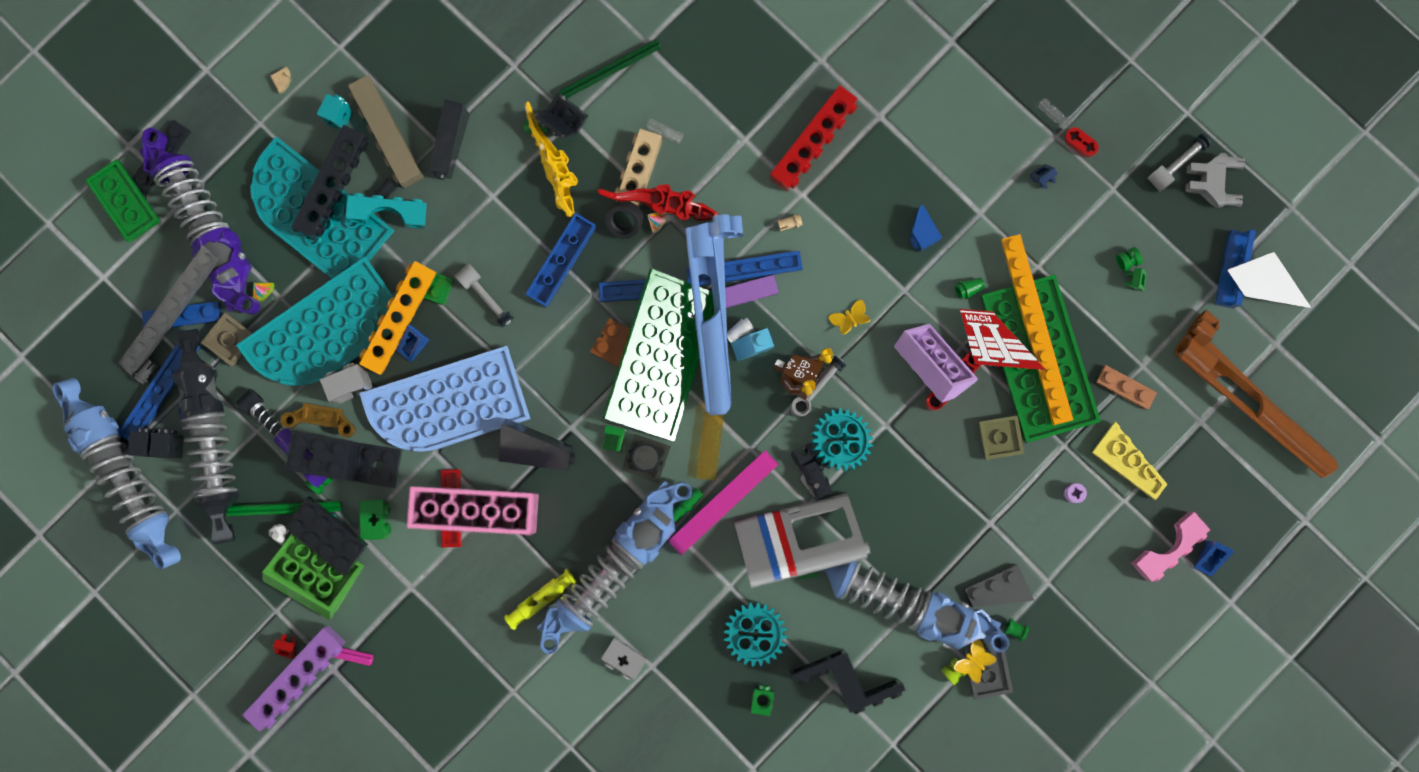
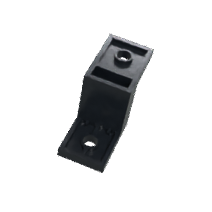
M292 431L285 471L395 488L402 450ZM307 449L314 451V457L310 460H307L304 455ZM378 460L384 463V468L381 471H376L374 468V464Z
M844 649L790 671L794 683L799 682V684L810 681L809 677L813 675L820 677L829 673L828 669L831 668L845 706L850 713L854 712V714L865 711V707L869 705L873 707L881 705L886 698H898L902 696L903 691H906L903 683L897 678L863 692L848 653Z

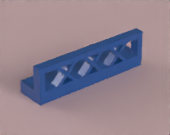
M1250 229L1247 232L1229 231L1214 305L1232 309L1242 305L1244 294L1228 270L1251 260L1256 234L1255 230Z

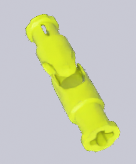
M566 568L562 575L556 579L553 578L541 587L540 590L520 603L516 610L509 615L506 614L504 619L515 630L518 624L525 619L528 620L549 602L560 596L569 585L575 584L577 582L576 579Z

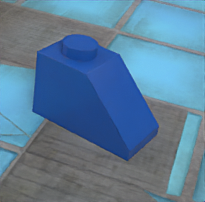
M924 205L919 206L910 234V242L913 248L918 249L919 252L939 242L942 238Z

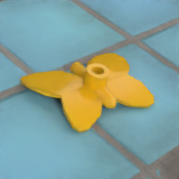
M863 300L854 303L851 308V314L847 310L845 311L846 315L833 313L828 318L833 325L840 327L842 335L848 333L852 326L856 327L857 324L870 322V318L864 314L866 309Z
M978 639L971 643L970 651L972 656L969 653L966 654L969 660L961 659L954 665V669L958 673L968 674L975 683L981 681V670H985L984 665H991L996 661L993 655L985 652L982 642Z

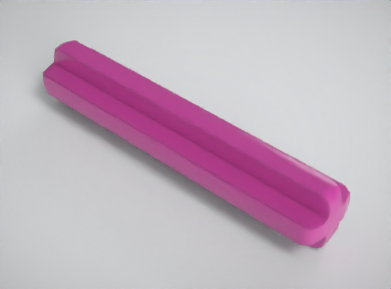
M320 646V647H319L320 653H321L322 655H325V654H326L325 648L322 647V646ZM343 648V651L337 657H334L368 666L373 662L372 654Z

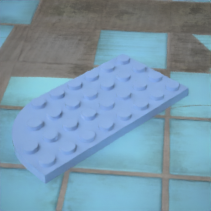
M508 346L359 393L366 416L374 430L388 443L408 451H433L501 429L505 419H510L517 423L531 419Z

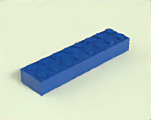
M577 213L574 214L526 292V296L548 308L597 228L594 223Z

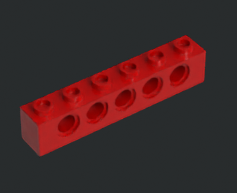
M839 85L770 173V179L787 192L790 188L794 189L800 182L798 179L802 173L806 174L811 168V161L814 158L817 160L822 154L823 150L821 148L825 143L829 145L835 137L833 133L836 129L840 130L844 126L846 116L848 114L852 115L858 107L856 105L858 98ZM840 107L842 108L843 112L837 114L834 112L833 108ZM827 121L832 127L824 128L822 123ZM813 136H817L820 139V142L813 143L811 142L810 138ZM806 151L809 156L801 158L798 153ZM795 166L797 168V171L795 173L788 172L787 167Z

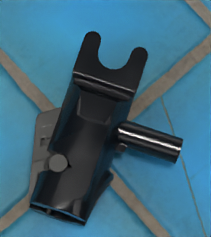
M807 444L803 447L805 456H802L798 450L791 452V456L796 466L798 465L802 472L799 481L808 490L810 495L817 500L832 492L828 477H825L823 473L824 467L828 466V462L821 464L822 460L818 462L815 457V451H812V445Z

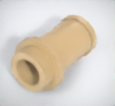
M793 214L794 216L777 220L780 232L794 227L799 228V226L803 225L800 214Z

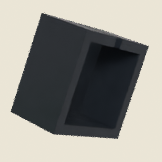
M138 428V432H130L128 455L182 459L184 436L177 435V431Z

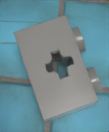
M614 637L601 659L606 667L612 670L615 667L621 671L620 675L627 680L631 678L635 680L648 657ZM625 655L627 656V661L629 663H624L622 665L620 663L621 659L618 657H623Z

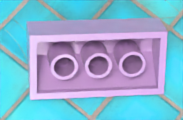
M930 324L905 330L894 345L899 354L941 402L954 399L978 380Z

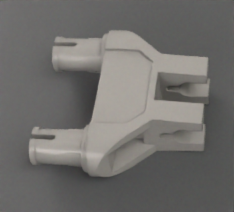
M1221 153L1207 164L1191 163L1186 168V174L1201 175V182L1190 181L1189 184L1185 185V192L1201 194L1216 208H1221L1224 205L1241 207L1243 201L1240 199H1243V195L1226 194L1225 177L1226 168L1242 170L1245 166V163H1242L1245 161V158L1230 157L1226 153Z

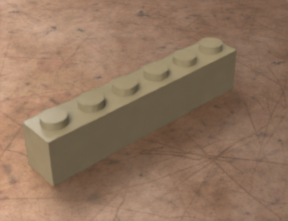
M366 75L349 84L351 92L348 94L354 103H358L360 108L357 111L362 119L366 118L368 122L366 128L371 136L375 135L377 141L374 143L379 152H384L386 157L383 160L388 168L393 169L394 174H392V177L396 184H401L403 188H406L423 179L424 176L371 77Z

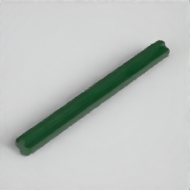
M654 39L560 89L559 93L565 98H569L660 50L661 45L657 39Z

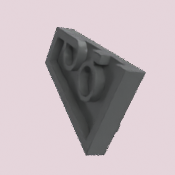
M1014 565L964 588L972 607L1035 601L1018 565Z

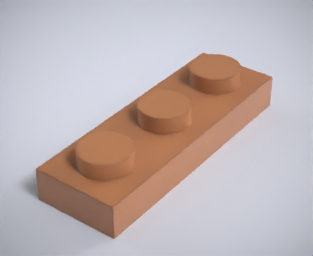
M1107 365L1103 366L1095 382L1145 410H1149L1157 392Z

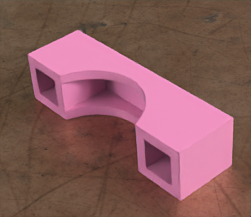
M1188 512L1174 524L1176 541L1169 551L1157 554L1145 550L1131 563L1146 581L1156 582L1160 580L1167 568L1171 569L1177 565L1178 559L1182 555L1186 556L1189 554L1196 542L1200 543L1207 537L1206 534L1210 529L1195 512Z

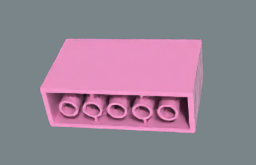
M410 487L407 528L531 535L536 533L539 494Z

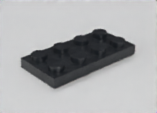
M311 496L305 498L285 527L343 576L348 575L369 545Z

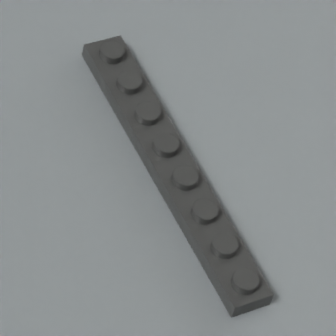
M208 245L201 247L119 361V364L131 376H134V373L138 372L221 259Z

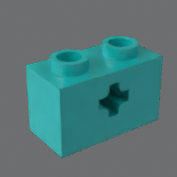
M326 94L317 115L328 126L341 130L343 124L348 125L353 111L341 96Z

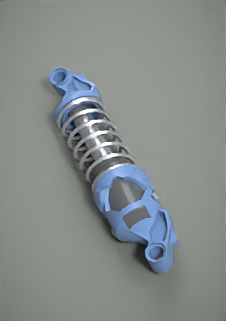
M663 481L656 490L646 494L641 506L634 511V514L627 522H622L615 530L616 534L612 538L613 544L606 545L607 554L605 556L597 555L598 562L604 569L593 564L588 565L589 571L595 579L585 574L580 575V580L586 589L577 584H572V591L577 598L564 594L556 603L549 605L544 620L537 626L542 632L540 645L544 653L552 654L557 651L561 633L589 631L593 626V622L586 615V612L588 611L596 618H600L599 614L591 608L592 605L597 601L604 608H608V605L600 598L604 592L613 598H617V595L609 588L612 582L622 589L625 588V585L617 578L618 575L621 574L634 579V575L631 573L634 569H642L644 564L652 562L657 557L659 549L675 532L673 504L678 501L687 500L691 496V487L686 482L678 481L669 485ZM686 486V493L682 496L678 495V487ZM593 569L599 571L600 574L597 575ZM585 579L589 580L592 583L588 585ZM575 588L581 590L583 593L580 595ZM547 639H552L555 644L552 647H546L544 642Z
M861 561L819 570L825 571L835 597L844 599L848 593V601L853 603L861 594L860 606L862 609L867 607L871 601L874 614L878 613L884 606V617L886 619L896 612V622L898 624L907 621L909 629L918 632L920 637L929 641H939L946 648L953 647L958 650L978 639H982L988 650L993 653L1002 652L1009 645L1007 637L999 629L1000 622L991 619L984 610L968 608V604L954 602L950 600V596L939 591L936 593L930 591L924 593L921 592V587H918L916 591L912 589L907 591L909 582H906L902 593L893 590L897 577L893 578L890 588L881 585L885 572L881 573L877 583L869 580L873 566L869 568L865 578L858 575ZM853 590L857 591L855 596L852 598ZM864 596H869L868 600L863 605ZM876 601H881V604L875 610ZM888 605L894 607L887 615ZM995 638L1001 642L999 649L994 646Z

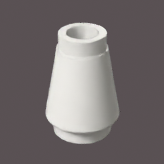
M748 318L741 319L728 330L727 338L732 343L752 334L755 329Z

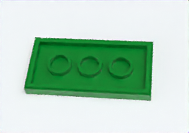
M115 159L85 179V182L126 242L131 243L161 222L120 160Z

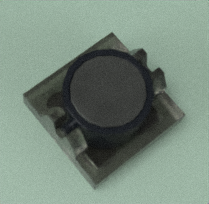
M634 433L622 471L659 483L671 446Z

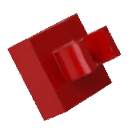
M283 634L281 640L276 639L273 644L274 653L294 660L297 653L295 647L297 644L296 637H293L292 641L288 643L285 642L287 635Z

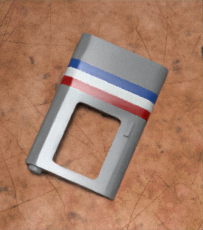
M847 493L734 522L751 588L866 559L867 554H870L868 542L863 541ZM838 509L845 511L853 535L851 538L805 550L799 549L792 527L793 521Z

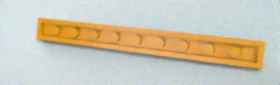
M1021 235L1003 238L1000 241L1032 354L1046 369H1037L1052 424L1057 425L1072 421V413Z

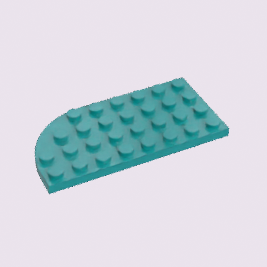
M277 136L258 158L253 169L252 185H250L251 198L258 216L270 230L331 279L363 257H366L370 262L394 233L390 226L374 214L368 219L366 224L346 222L347 197L349 194L344 190L342 191L343 195L340 202L336 203L333 209L334 214L332 218L327 220L324 226L325 232L322 237L314 240L294 230L291 227L319 170ZM331 180L328 187H333L335 183ZM327 197L321 198L320 205L326 203ZM314 214L311 217V222H315L318 219V214Z
M363 257L236 346L251 366L266 378L285 385L313 384L325 378V374L332 371L337 372L360 356L364 348L368 349L370 335L373 331L377 332L380 326L377 323L382 314L386 315L389 310L386 306L391 297L395 298V296L369 260ZM395 311L392 314V320L397 323L401 321V313ZM386 328L383 331L384 338L392 334L390 329Z

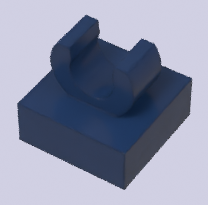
M1044 164L1031 173L1030 176L1034 182L1047 189L1046 182L1049 180L1051 183H1056L1054 176L1058 173L1054 167Z

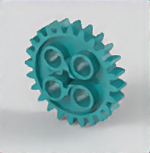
M839 408L836 413L834 410H831L829 415L825 413L822 415L823 419L819 418L817 420L819 425L813 426L817 432L811 433V436L815 437L811 444H816L812 451L819 452L816 458H823L821 464L828 462V469L835 466V471L842 468V471L845 472L848 470V467L850 470H854L855 466L859 467L862 465L861 461H867L865 455H870L871 452L868 448L873 447L868 442L873 437L868 436V433L872 430L865 428L868 422L861 423L862 416L855 418L856 412L849 415V409L842 413L841 408ZM847 426L852 427L853 434L847 431ZM829 427L835 430V435L829 433ZM841 437L842 440L858 438V441L848 440L844 443L843 441L826 442V439L837 440ZM849 445L854 446L855 454L850 452ZM831 446L837 449L836 455L831 452Z
M749 602V608L747 609L744 605H741V612L735 609L736 616L729 615L732 623H725L730 627V629L724 630V633L729 634L728 637L724 638V641H730V644L726 647L727 649H734L731 652L732 656L738 654L737 661L744 658V665L751 661L752 667H754L755 662L758 661L759 665L762 666L763 660L770 664L769 658L772 657L776 660L775 653L782 654L779 647L786 646L782 639H786L787 636L782 634V632L786 631L787 628L781 627L785 621H778L781 614L777 613L774 615L773 607L768 611L767 604L760 608L759 602H757L756 607H753L752 603ZM745 618L752 620V626L748 629L741 626V622ZM769 620L772 623L771 628L763 630L761 628L762 621ZM754 629H758V633L773 634V637L757 636V639H753L752 635H740L738 632L752 633ZM748 638L751 642L750 646L742 648L739 645L741 639ZM762 640L770 642V647L767 650L759 648V643Z

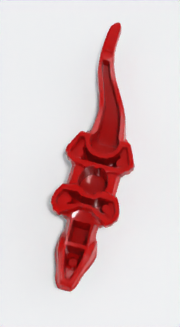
M669 184L623 193H613L598 189V193L601 196L616 201L641 202L647 204L659 215L669 213L683 221L688 220L689 216L696 221L712 220L713 216L718 215L715 210L707 205L692 202L695 197L692 191L675 192L671 190Z

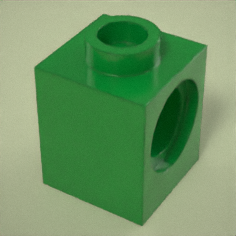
M759 685V688L754 687L750 708L751 713L770 716L774 697V690H770V686ZM766 695L768 697L767 703L759 704L757 702L758 696Z

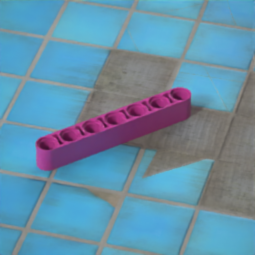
M765 450L681 528L668 543L681 556L779 464Z

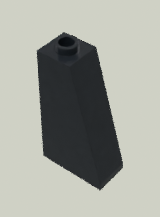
M446 99L443 104L429 169L435 178L441 180L452 178L470 116L464 104Z
M510 419L503 421L501 425L499 462L568 471L570 464H574L575 453H572V445Z

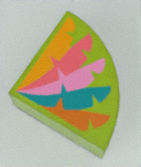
M253 283V298L259 302L264 301L273 292L275 284Z

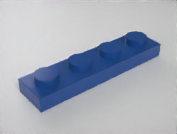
M217 301L187 305L171 328L218 322L222 317L221 303ZM156 310L142 311L143 328Z

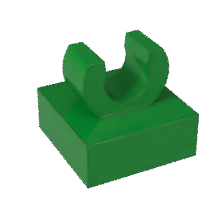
M1134 268V272L1127 271L1126 275L1132 276L1133 279L1130 282H1124L1127 287L1134 288L1136 291L1144 292L1147 272L1142 268Z

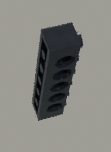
M343 124L291 228L314 240L322 237L325 232L324 226L327 220L332 218L334 214L333 209L336 203L340 202L344 187L350 183L353 169H356L359 165L361 153L368 147V138L363 133ZM353 146V150L350 153L345 152L347 147ZM340 163H344V168L337 170V166ZM331 180H336L333 187H328ZM327 197L326 203L320 205L321 198ZM314 214H318V219L315 222H311V217Z

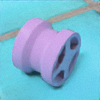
M1070 484L1064 490L1065 499L1071 503H1080L1087 496V491L1081 484Z

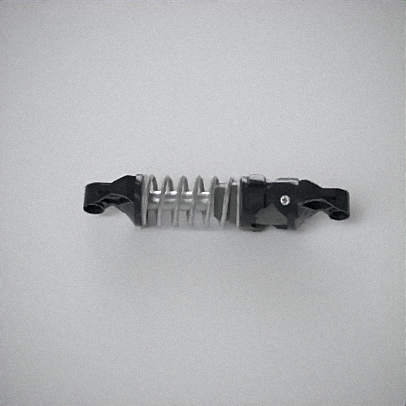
M198 329L179 331L176 333L177 341L183 353L179 368L172 375L173 383L178 386L180 393L179 417L180 422L185 423L182 429H188L189 438H185L184 441L199 442L198 449L187 451L186 454H201L202 461L191 463L188 466L190 468L203 467L204 471L203 474L192 476L190 479L193 481L205 480L206 486L192 491L194 493H202L194 496V503L196 506L204 509L213 520L211 527L213 544L235 541L233 525L227 522L226 516L228 509L239 497V492L234 487H223L224 484L234 481L236 477L228 474L221 475L220 473L229 470L234 464L218 461L229 456L231 451L216 449V447L222 446L229 441L227 437L218 436L221 432L225 431L227 426L220 424L225 414L223 403L217 397L215 385L216 378L218 377L217 368L201 360L197 354V348L201 345ZM215 440H224L215 444Z

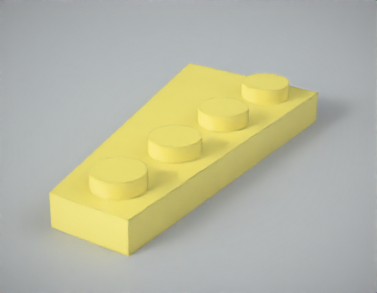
M1113 422L1091 453L1150 498L1156 500L1167 486V483L1154 467L1147 462L1140 450L1133 445L1131 439L1124 434L1117 422Z

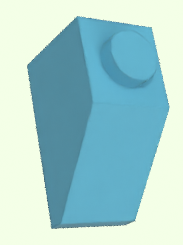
M768 328L749 334L731 343L737 362L774 348Z

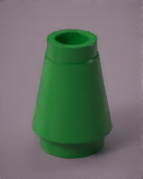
M982 278L960 281L955 285L956 295L959 299L966 300L985 288V283Z

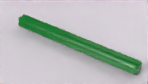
M340 501L318 502L329 512H340L342 509ZM302 503L235 505L228 509L227 516L294 514Z

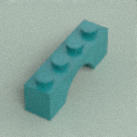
M352 193V196L348 195L346 222L366 224L374 213L391 211L402 219L406 228H425L427 203H423V200L411 199V201H403V198L400 197L383 199L384 197L380 195H372L371 198L364 197L360 193Z

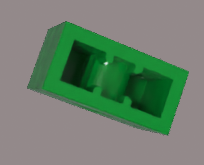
M387 500L359 501L360 538L363 540L388 539V535L391 534V525L388 523V515H390L391 509L390 504H387ZM379 518V522H373L372 519Z

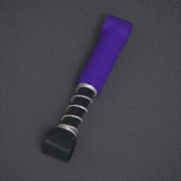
M249 388L236 401V404L248 415L252 414L254 418H258L259 423L264 424V428L270 431V435L275 436L274 442L288 456L292 431L289 428L285 429V427H282L279 424L280 421H276L274 415L271 416L268 413L269 410L265 409L263 405L264 399L256 391ZM309 449L305 451L304 455L307 460L314 457ZM304 474L305 478L317 488L327 479L326 477Z

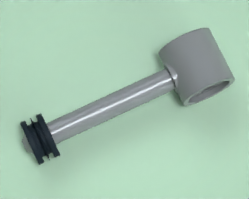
M1200 134L1194 139L1195 144L1168 168H1165L1163 165L1160 166L1147 178L1159 192L1175 180L1172 174L1199 150L1205 151L1211 145V141L1206 135Z
M469 263L454 275L466 290L472 287L499 317L497 322L501 324V327L511 323L514 317L511 316L509 311L504 313L478 283L481 276Z
M833 357V361L830 362V368L815 384L816 389L812 390V394L806 400L801 397L794 399L790 405V411L795 417L802 418L806 416L811 410V400L837 370L841 372L844 369L843 367H846L841 358ZM802 402L806 407L805 411L798 412L795 407L796 403Z

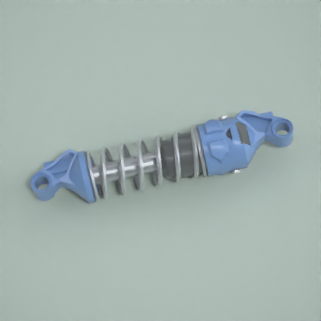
M70 378L54 383L53 393L63 410V429L69 437L67 442L74 452H78L81 459L88 461L91 466L89 472H96L99 475L100 480L97 481V485H103L109 481H112L115 488L107 492L104 497L110 498L119 493L123 501L114 505L112 510L116 511L127 506L131 513L122 518L119 523H126L133 518L136 521L126 530L128 539L133 540L136 548L147 553L153 564L160 570L181 560L179 550L175 546H169L164 543L165 528L170 518L163 511L164 508L162 506H151L155 501L156 495L154 493H144L149 482L137 480L141 469L130 467L134 457L127 455L125 452L126 444L120 442V427L115 419L109 417L103 406L92 405L79 399L81 387L77 379ZM137 471L138 473L130 480L126 472ZM144 483L143 489L137 492L134 485ZM152 496L151 501L145 505L141 498ZM160 509V511L152 514L149 512V510Z

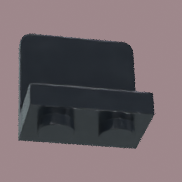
M557 93L546 110L536 112L534 117L538 119L537 122L540 125L552 130L554 136L565 139L578 134L589 115L562 94Z

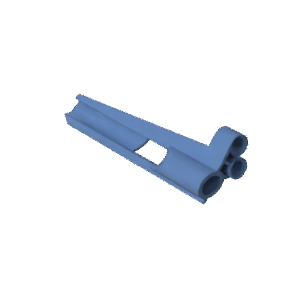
M729 215L713 216L712 221L685 229L705 411L711 416L726 414L732 404L727 345L723 239L742 237L743 226L741 216ZM701 274H706L711 279L715 312L713 317L704 322L698 278Z

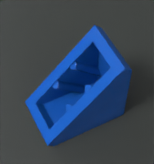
M409 324L396 351L411 362L430 339Z
M1206 541L1194 568L1212 577L1233 554V550L1216 541Z

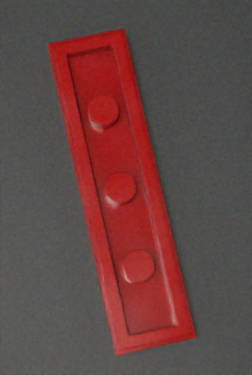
M461 469L441 470V489L461 490ZM441 530V548L462 547V531Z

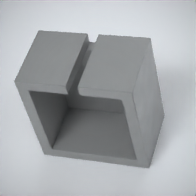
M354 363L344 366L343 370L337 373L336 371L329 372L324 375L325 378L320 379L328 401L336 404H341L355 398L353 395L354 391H356L357 396H360L359 393L374 389L366 368L354 365Z

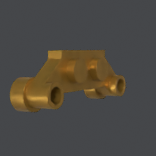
M303 403L302 408L293 413L286 412L280 419L281 424L286 428L296 427L300 423L338 428V433L346 438L356 433L355 426L344 416L343 409Z

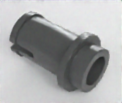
M147 359L141 369L134 373L135 376L133 378L144 384L148 382L147 379L158 366Z

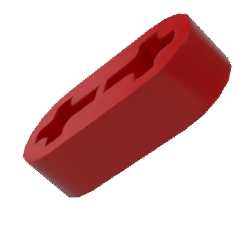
M1070 128L1064 135L1065 143L1086 158L1094 156L1099 149L1098 143L1079 128ZM1077 134L1076 139L1072 141L1070 139L1071 135ZM1089 144L1092 145L1091 150L1087 152L1086 146H1088Z

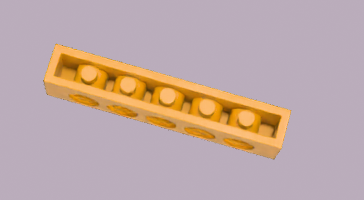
M417 261L408 265L405 271L407 274L405 280H400L396 287L398 291L396 297H391L386 306L389 308L386 315H381L377 323L380 325L377 332L373 331L368 339L370 342L368 349L364 348L359 356V359H361L360 365L379 375L383 374L407 326L410 324L437 274L436 271ZM414 277L420 280V286L416 289L410 285V281ZM404 294L411 297V303L407 306L401 302V297ZM395 311L402 315V319L398 323L392 320V314ZM387 328L392 331L393 336L391 339L383 337L384 329ZM375 346H381L383 348L382 356H376L374 354L373 350Z

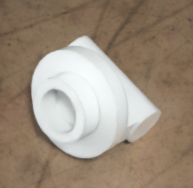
M277 524L268 533L272 539L283 546L287 541L285 535L289 533V530L285 528L286 526Z

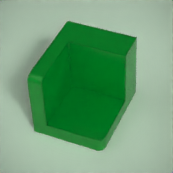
M606 425L602 448L621 453L626 430Z

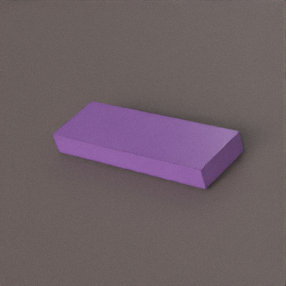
M774 275L725 288L726 308L779 294Z

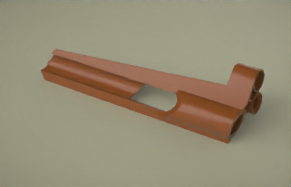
M1204 310L1188 328L1185 337L1177 344L1174 351L1175 356L1217 392L1227 397L1320 478H1326L1335 472L1338 468L1335 458L1302 427L1280 410L1210 342L1213 339L1212 336L1220 328V321L1208 310ZM1227 376L1260 404L1258 413L1256 414L1217 381L1216 378Z

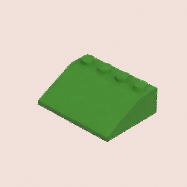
M292 533L264 569L262 576L263 582L330 620L341 606L364 565L357 561L348 575L343 576Z

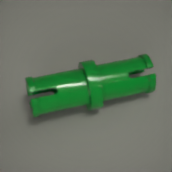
M697 487L694 488L687 500L680 501L673 509V517L676 523L688 511L691 512L693 510L692 507L704 497Z

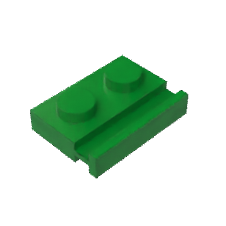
M437 273L424 299L445 306L454 279ZM417 277L412 279L411 287L416 289L420 286V280Z

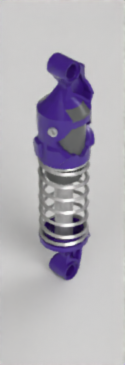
M147 128L142 134L143 149L139 150L144 159L143 169L153 178L157 186H168L163 190L162 196H175L168 203V206L171 208L181 207L175 212L174 217L182 219L190 216L181 223L180 228L188 229L189 231L186 239L192 240L190 246L193 258L203 245H208L221 257L208 275V279L212 284V293L224 302L229 312L237 309L249 315L258 313L260 302L244 292L252 266L241 249L242 243L236 232L231 231L227 223L221 222L223 215L215 211L217 204L214 201H210V192L203 190L205 183L203 180L198 179L199 172L193 169L194 163L187 155L166 152V135L155 128ZM157 135V139L153 142V137ZM191 171L195 173L194 178L186 179L185 176ZM195 182H199L201 184L200 189L193 190L191 186ZM172 188H174L176 191L170 194H166V192ZM201 192L207 195L206 200H198L197 197ZM180 198L181 203L172 205L173 202ZM207 203L213 205L212 211H204L203 207ZM186 209V214L178 215L180 212ZM251 301V307L247 310L246 303Z

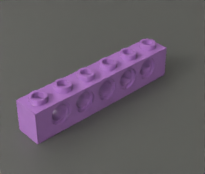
M330 626L323 628L249 707L243 716L259 732L265 728L267 730L270 729L277 722L275 718L279 714L283 715L290 708L288 704L292 700H297L303 694L302 689L306 685L310 686L317 677L315 675L319 670L322 672L329 666L330 663L328 661L331 657H337L343 651L342 646L346 641ZM320 646L325 648V656L320 653ZM307 661L312 663V670L306 667ZM293 675L299 678L298 684L294 683ZM280 690L285 692V699L280 696ZM267 704L272 707V713L267 711Z

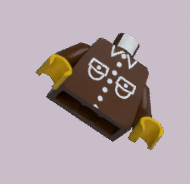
M825 348L821 351V354L814 356L793 355L788 363L778 359L773 370L782 373L780 384L790 395H797L806 400L812 394V390L816 389L815 383L820 375L823 361L829 364L832 361L833 352L830 348Z

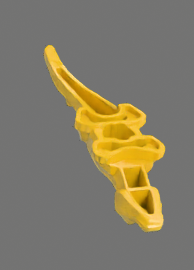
M527 101L525 103V110L529 122L528 127L532 131V137L536 140L535 145L539 148V155H541V163H543L546 178L553 185L556 207L564 210L567 217H573L574 206L573 199L570 196V187L577 185L578 180L568 170L566 164L569 158L563 150L557 151L543 133L534 117L531 105Z

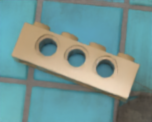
M640 129L638 134L635 133L632 141L634 148L627 155L626 162L628 165L626 170H622L620 176L622 183L620 187L616 188L615 193L628 192L626 187L629 184H635L637 186L636 189L647 188L662 143L661 135ZM642 148H646L649 151L646 155L638 153ZM635 166L643 168L640 173H634L632 170ZM630 201L636 204L640 209L641 202Z

